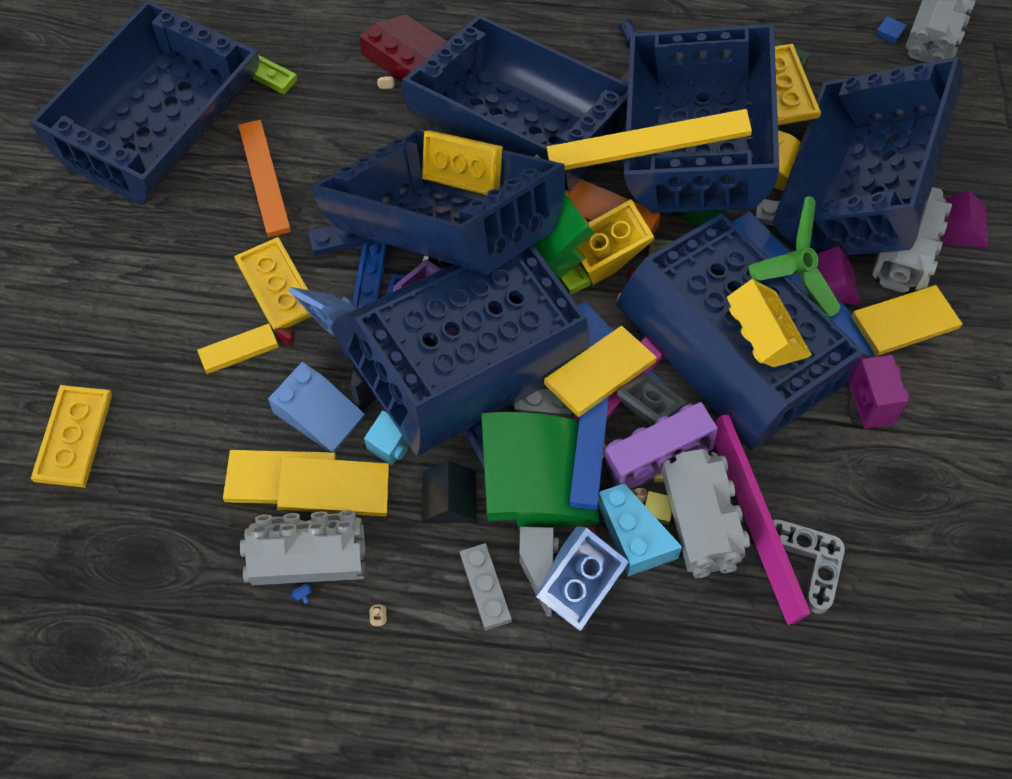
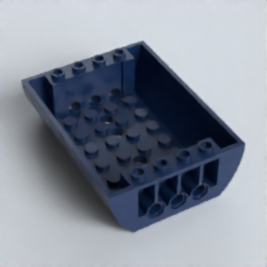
M146 0L29 123L44 145L66 168L140 205L256 75L259 68L258 51L152 1ZM183 88H190L189 90L181 91ZM172 102L177 103L176 105L167 106L169 103ZM143 133H149L148 136L139 137Z
M477 15L402 79L404 102L412 114L459 137L503 146L502 150L534 157L538 154L541 159L549 160L547 146H552L553 144L551 143H556L554 145L621 133L627 119L628 83L481 15ZM595 165L565 170L564 189L572 192L579 180H583Z
M960 57L823 82L816 101L821 111L820 118L809 120L772 224L783 237L796 246L805 197L811 196L814 198L816 205L810 248L816 254L838 245L846 256L911 250L919 234L962 90L964 73Z
M414 131L403 138L393 140L392 144L386 147L376 149L375 153L367 157L359 158L356 163L340 168L339 172L311 186L322 213L338 229L488 275L555 230L564 197L565 166L563 163L502 150L500 188L489 190L487 195L422 179L424 132Z
M721 213L646 257L626 283L618 299L617 306L719 416L729 414L738 437L752 450L851 381L861 360L868 358V356L787 276H781L757 282L777 292L812 355L808 358L777 367L759 363L752 353L754 348L751 342L747 341L741 333L742 325L732 316L729 310L731 305L726 297L733 293L728 287H736L738 289L753 279L749 272V265L769 258L731 220ZM719 270L722 272L723 275H715L712 273V271L716 272Z
M534 245L488 275L452 264L338 317L330 328L416 456L482 421L481 413L500 412L546 387L544 384L546 377L589 347L587 317ZM488 306L497 307L500 314L491 313L488 310ZM445 328H454L458 335L451 336L447 334ZM431 338L435 341L436 346H426L422 339Z

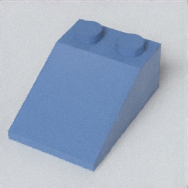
M293 287L288 290L304 309L326 331L333 335L334 333L330 328L335 319L357 309L354 303L346 297L340 299L332 294Z
M303 362L268 398L275 415L330 453H334L366 417L356 405L324 376Z
M576 526L559 550L535 597L581 631L629 561L588 528Z

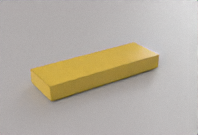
M266 324L197 351L206 374L279 347L270 324Z

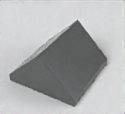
M648 373L625 385L617 392L622 405L651 426L655 425V422L661 417L667 415L671 417L679 413V410L687 403L686 400Z

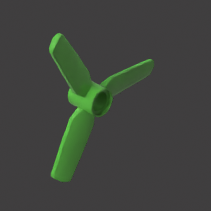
M807 196L805 197L796 239V251L749 265V272L756 281L799 273L801 282L811 297L828 317H832L840 310V304L816 268L818 257L816 252L810 248L816 202L813 197Z

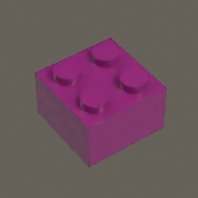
M893 355L861 360L849 385L863 428L894 425L909 401V392L906 387H903L899 365L895 364Z

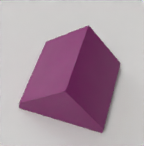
M970 190L946 198V202L952 203V207L948 217H944L947 227L943 237L940 236L939 241H942L943 244L987 248L986 206Z
M839 245L817 254L818 265L816 268L827 282L839 303L859 305L860 298L853 267Z

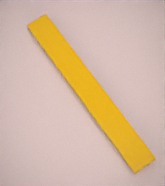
M747 109L547 146V152L550 161L563 163L565 170L750 136L752 129Z

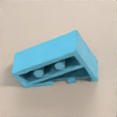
M382 410L364 440L368 451L392 466L396 460H401L408 449V443L388 413Z
M625 484L599 492L598 508L615 548L620 555L629 561L625 567L627 576L679 558L682 546Z

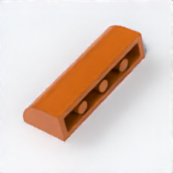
M582 179L579 180L572 192L566 190L587 222L598 218L629 200ZM633 201L654 235L659 226L660 213H653L643 205Z

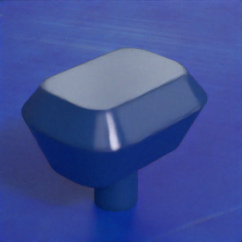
M306 583L293 590L291 597L296 601L302 598L304 604L310 602L307 595L312 593L311 585Z

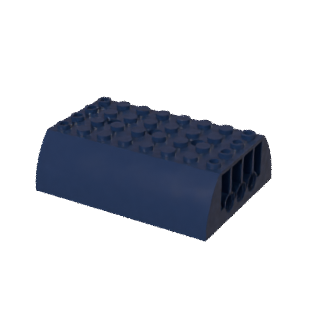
M774 24L631 33L626 132L747 109L752 129L750 136L625 159V182L634 198L646 209L653 213L754 209L772 191L779 175ZM708 99L706 102H699L698 100Z

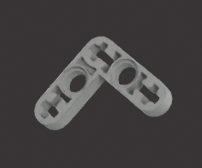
M773 520L776 529L780 530V539L785 551L815 559L806 602L812 612L817 614L825 613L834 601L845 551L843 542L840 538L783 520ZM790 532H792L794 534L789 543L787 542L789 538L788 535L790 534ZM800 535L808 537L811 541V546L807 548L801 547L796 541L797 537ZM817 540H819V541H821L820 544L818 545V546H820V547H819V549L816 551V550H814V548L816 547ZM829 544L833 545V550L835 551L833 555L828 553L827 546ZM820 568L829 569L833 578L829 581L821 579L818 575V570ZM820 588H825L822 600L826 602L818 605L815 597L819 593Z

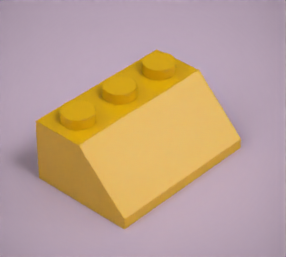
M751 279L726 297L731 305L729 310L732 316L742 325L741 333L747 341L751 342L754 348L752 353L759 363L777 367L808 358L812 355L776 291Z

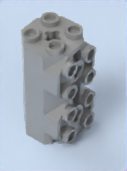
M922 0L906 43V47L909 50L908 55L913 59L926 63L954 58L958 50L955 44L960 45L965 31L961 29H966L970 19L968 15L971 14L976 0Z
M932 187L919 234L911 250L878 253L872 275L875 279L877 276L880 278L882 287L901 293L909 292V288L915 286V290L927 288L930 275H934L938 261H935V255H939L943 244L939 240L940 236L943 237L947 227L944 217H948L952 207V203L946 202L943 198L941 189Z
M700 449L676 455L677 461L670 463L669 459L663 462L661 472L680 545L682 546L687 571L693 572L694 578H703L708 576L710 572L721 571V573H730L737 570L736 564L742 562L743 557H745V548L750 547V540L747 531H743L741 526L742 511L740 506H733L731 504L730 497L735 496L733 481L728 480L726 474L728 471L726 457L724 455L718 456L714 452H711L709 456L707 450Z
M344 510L339 514L315 512L311 514V520L306 522L300 520V515L297 513H289L283 517L260 515L255 518L256 523L251 524L249 528L245 529V540L240 541L241 557L246 559V566L243 567V580L245 583L251 582L252 585L364 579L365 562H361L365 555L364 527L361 518L356 517L355 511Z

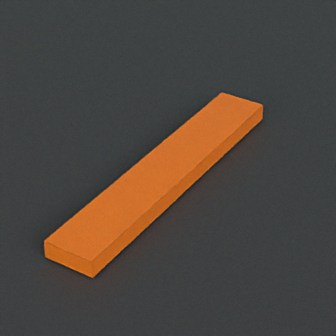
M261 120L239 124L267 237L290 233L291 229Z

